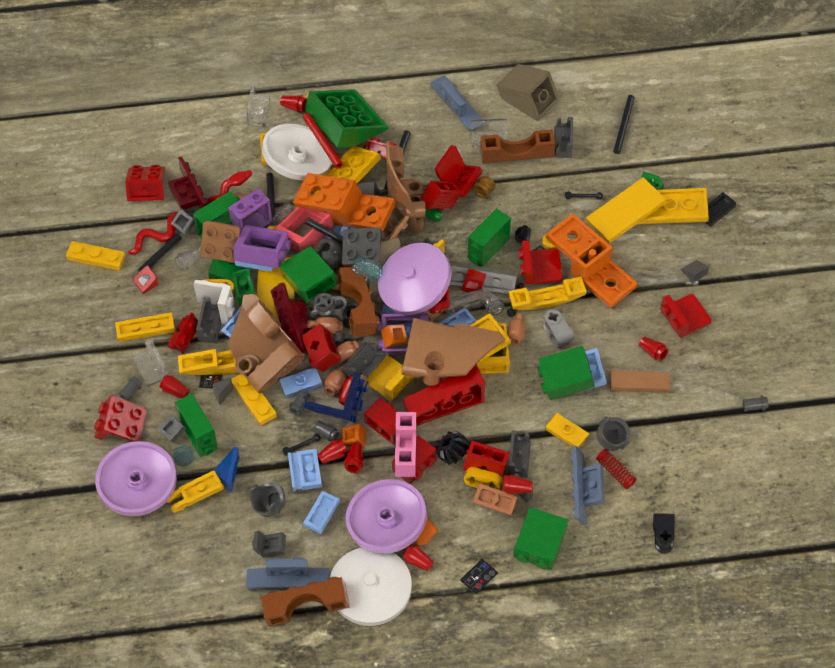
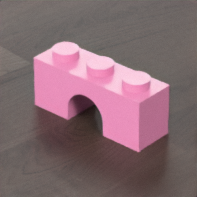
M396 412L395 477H416V412Z

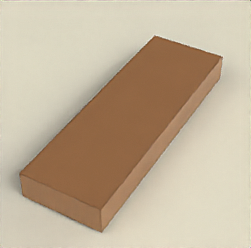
M611 370L610 373L611 391L669 393L670 390L669 372Z

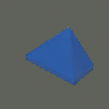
M234 447L214 469L221 483L229 492H233L240 459L238 447Z

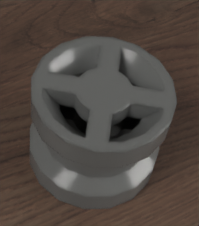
M321 293L315 297L314 304L318 315L322 317L331 316L335 311L332 296L328 293Z

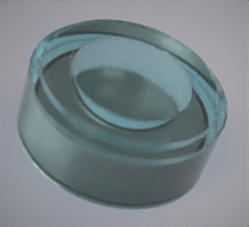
M179 446L174 450L173 458L177 465L188 466L192 463L194 455L190 447Z

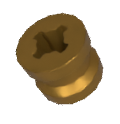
M482 176L479 179V183L473 186L476 195L483 199H486L490 192L496 188L495 182L488 176Z

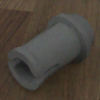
M135 376L129 378L127 385L118 394L123 400L129 401L132 395L142 388L141 385L143 383Z
M300 390L295 400L289 404V411L294 415L303 413V407L310 398V394L305 390Z
M761 395L760 398L743 399L744 412L759 409L765 411L768 408L767 397Z
M320 420L314 424L313 431L326 437L327 441L330 442L338 438L339 431L336 427H330Z

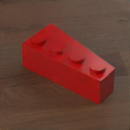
M476 364L466 376H450L439 381L437 385H431L403 399V409L405 412H416V426L484 403L485 381Z

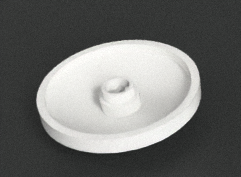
M282 124L270 129L264 137L262 154L265 161L273 170L285 177L304 181L307 173L325 175L332 166V162L309 127L298 124Z
M358 548L344 555L331 572L330 578H343L350 608L337 611L353 623L365 626L387 623L396 618L406 608L410 600L412 591L411 575L404 561L395 553L380 554Z

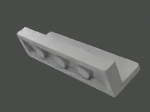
M449 261L452 273L450 285L463 286L468 269H473L486 274L481 290L508 294V291L515 290L518 272Z

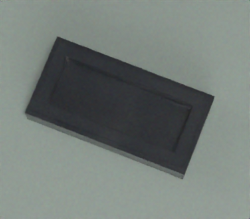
M722 192L708 204L709 221L705 223L711 227L734 209L737 203Z

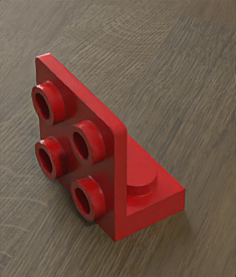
M135 165L130 167L125 180L127 201L164 200L163 178L165 166L151 165L150 167H142L141 165Z

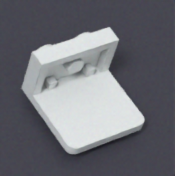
M195 280L193 285L197 302L203 304L204 298H209L211 304L216 305L217 303L221 324L226 325L236 312L231 286L224 283H212L207 280Z

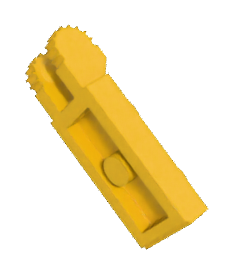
M215 470L179 487L178 490L173 492L167 503L177 501L182 496L183 500L173 504L171 507L172 512L177 513L184 510L187 506L189 507L223 490L224 486Z

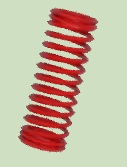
M603 449L597 455L596 460L625 489H629L636 482L637 478L633 477V474L630 475L631 472H628L626 467H623L624 465H621V462L609 453V450Z

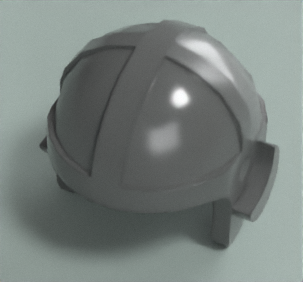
M326 238L321 241L317 254L332 270H336L342 263L343 248L336 240Z
M606 416L598 423L600 427H598L596 432L597 440L605 449L615 451L621 448L623 450L630 443V429L624 420L617 417L608 418Z
M267 482L260 486L256 484L250 491L252 507L264 517L278 515L285 506L283 488L274 482Z

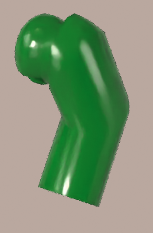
M643 171L641 178L646 179L656 190L663 189L664 185L660 176Z
M425 207L426 218L437 222L442 220L443 214L435 208L429 210Z

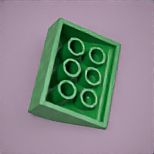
M355 89L309 91L305 111L312 115L318 126L337 148L354 147L387 131L389 128Z

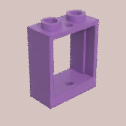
M259 188L228 207L231 225L239 226L240 233L245 225L268 228L270 225H273L270 200ZM257 210V213L242 222V219Z
M245 225L234 245V261L278 268L281 261L284 262L286 251H289L291 247V240H288V232ZM251 243L273 246L276 248L274 250L263 247L251 246Z
M428 313L415 315L382 314V320H379L378 331L385 328L387 323H413L414 318L428 321ZM383 338L378 339L379 350H382V352L384 351L389 356H406L407 348H385Z

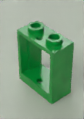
M230 191L193 213L196 232L201 240L203 223L205 221L231 225L228 207L241 200L238 196L235 197Z
M191 394L176 401L175 406L179 422L187 428L185 433L199 457L212 454L218 449L215 432L194 395Z

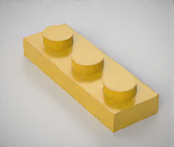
M71 241L66 253V259L69 261L120 271L126 256L123 251Z
M172 312L115 322L118 342L175 332Z
M242 373L232 378L233 388L260 426L277 417L275 410L263 393H258Z

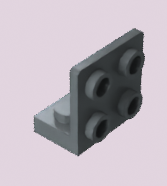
M380 227L343 229L342 264L344 266L379 264L381 241H385L382 229Z

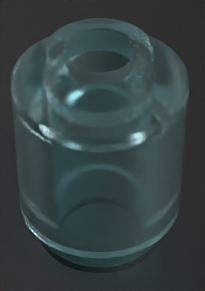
M358 257L353 264V270L357 275L372 282L378 280L382 275L381 265L366 257Z

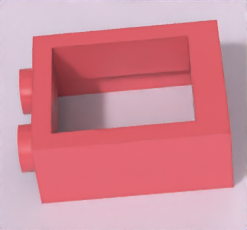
M297 207L274 230L288 232V240H291L290 248L300 253L309 246L313 248L326 235L312 229L307 235L301 237L295 234L294 231L307 217L332 230L334 225L331 216L327 212Z

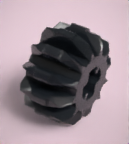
M456 430L453 432L448 431L447 435H442V439L437 441L438 445L435 447L436 454L441 461L448 465L456 464L458 460H462V457L467 454L469 441Z

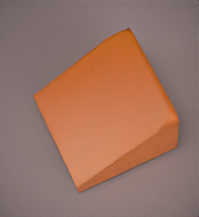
M404 324L388 325L381 330L385 348L408 343Z
M359 423L342 428V442L345 447H351L352 443H360L362 446H366V428Z
M428 517L424 530L415 540L419 546L427 545L438 532V529Z

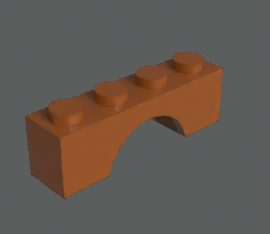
M553 129L534 131L527 139L516 142L506 141L499 134L481 136L480 152L482 164L554 157L555 140Z
M361 266L339 268L337 282L341 295L349 296L359 304V306L350 311L349 326L352 337L375 335L376 328L379 327V317L375 316V303L371 301V289L367 287L366 273L363 274Z
M331 577L327 581L310 582L306 586H294L285 591H273L265 596H261L264 620L269 627L290 622L293 611L299 605L306 602H319L329 612L350 608L346 584L342 577Z

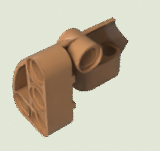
M386 141L388 198H394L396 201L392 213L398 221L406 215L409 216L406 228L412 232H420L424 228L425 201L420 199L423 194L422 183L414 180V178L402 179L404 177L403 149L400 146H389V141Z
M256 294L243 295L239 316L227 344L236 361V370L245 376L258 393H261L279 382V379L291 373L305 360L306 356L283 331L281 323ZM246 361L249 362V368L247 370L244 369V364Z
M414 318L401 375L414 378L422 376L423 382L427 385H437L440 377L466 376L486 354L505 342V338L498 331L465 324L449 326Z

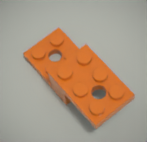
M307 173L293 204L295 207L327 212L331 216L334 225L356 229L380 227L383 231L396 205V201L394 198L362 193L355 180Z
M572 213L546 233V239L572 261L571 275L575 278L582 277L584 286L610 309L637 288L638 283L611 261L613 247L575 214ZM576 235L577 238L572 240L567 236ZM613 282L615 283V286L609 287L606 285V283Z

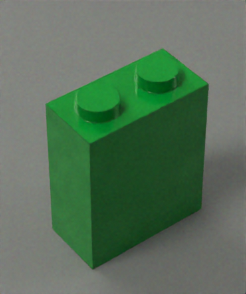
M496 208L468 236V258L473 264L483 267L510 240L511 217Z
M311 246L279 265L283 278L306 304L315 299L318 294L325 293L338 284L334 271Z
M583 346L538 359L540 366L537 367L539 377H543L544 383H541L543 393L548 394L550 400L595 387L587 354Z
M529 507L514 547L513 557L520 562H529L541 569L552 570L564 539L569 519Z

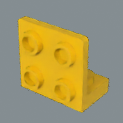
M387 355L363 383L389 402H392L414 377L401 375L403 365Z

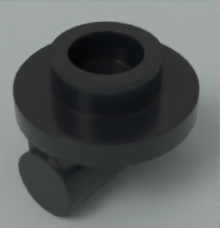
M526 225L517 228L515 240L521 243V245L522 241H530L531 228Z

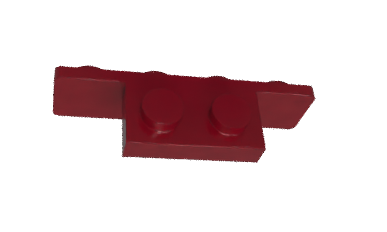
M182 156L178 157L180 171L184 177L168 181L169 188L179 208L187 209L199 205L201 209L209 204L206 197L203 198L202 188L200 185L197 186L194 173H190L189 163L185 162Z
M280 283L271 290L279 322L282 325L283 331L303 353L305 348L301 337L312 329L307 326L310 320L307 308L303 300L290 299L285 283Z

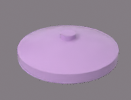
M413 243L400 248L388 258L381 269L378 279L380 297L391 310L399 314L415 315L429 310L442 299L450 285L452 273L449 260L439 248L428 243Z
M144 441L129 442L114 448L100 462L95 477L96 489L102 502L110 510L125 516H141L159 509L173 494L177 481L175 465L170 455L160 446Z
M394 479L380 480L365 486L355 494L346 511V525L354 542L367 551L380 554L397 552L411 545L421 535L427 521V509L420 492L412 485Z

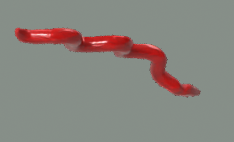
M251 170L241 171L230 176L229 179L221 184L220 195L210 196L208 202L211 203L225 195L232 186H241L252 176ZM178 212L169 216L167 232L165 233L149 228L139 231L136 235L135 247L128 251V253L131 255L138 254L142 249L145 237H151L159 242H168L175 236L176 227L171 222Z

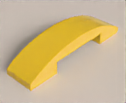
M582 277L563 280L561 285L528 291L527 288L508 291L512 307L517 310L549 308L570 302L587 293Z

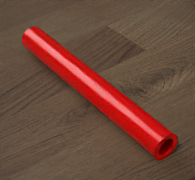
M309 112L305 113L302 118L334 167L336 169L341 168L343 162L312 115Z

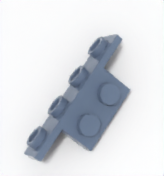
M446 76L431 82V87L469 131L483 125V119Z
M577 446L572 447L573 454H571V462L573 464L571 477L574 482L572 496L575 501L573 515L582 525H587L586 507L605 503L603 466L597 464L584 467V454Z
M300 557L292 559L272 558L271 560H266V568L247 569L246 588L288 589L294 586H306L310 582H323L329 578V568H309L308 559Z

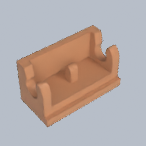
M479 484L473 503L513 517L514 509L518 505V496Z

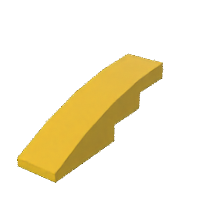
M216 349L178 356L180 374L221 375L239 373L235 368L236 361L231 350L217 353ZM246 361L244 364L245 370L249 368L248 361Z

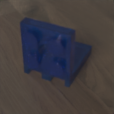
M353 373L344 410L306 400L304 409L355 423L358 411L361 412L364 405L362 397L363 393H366L368 390V377L360 373Z

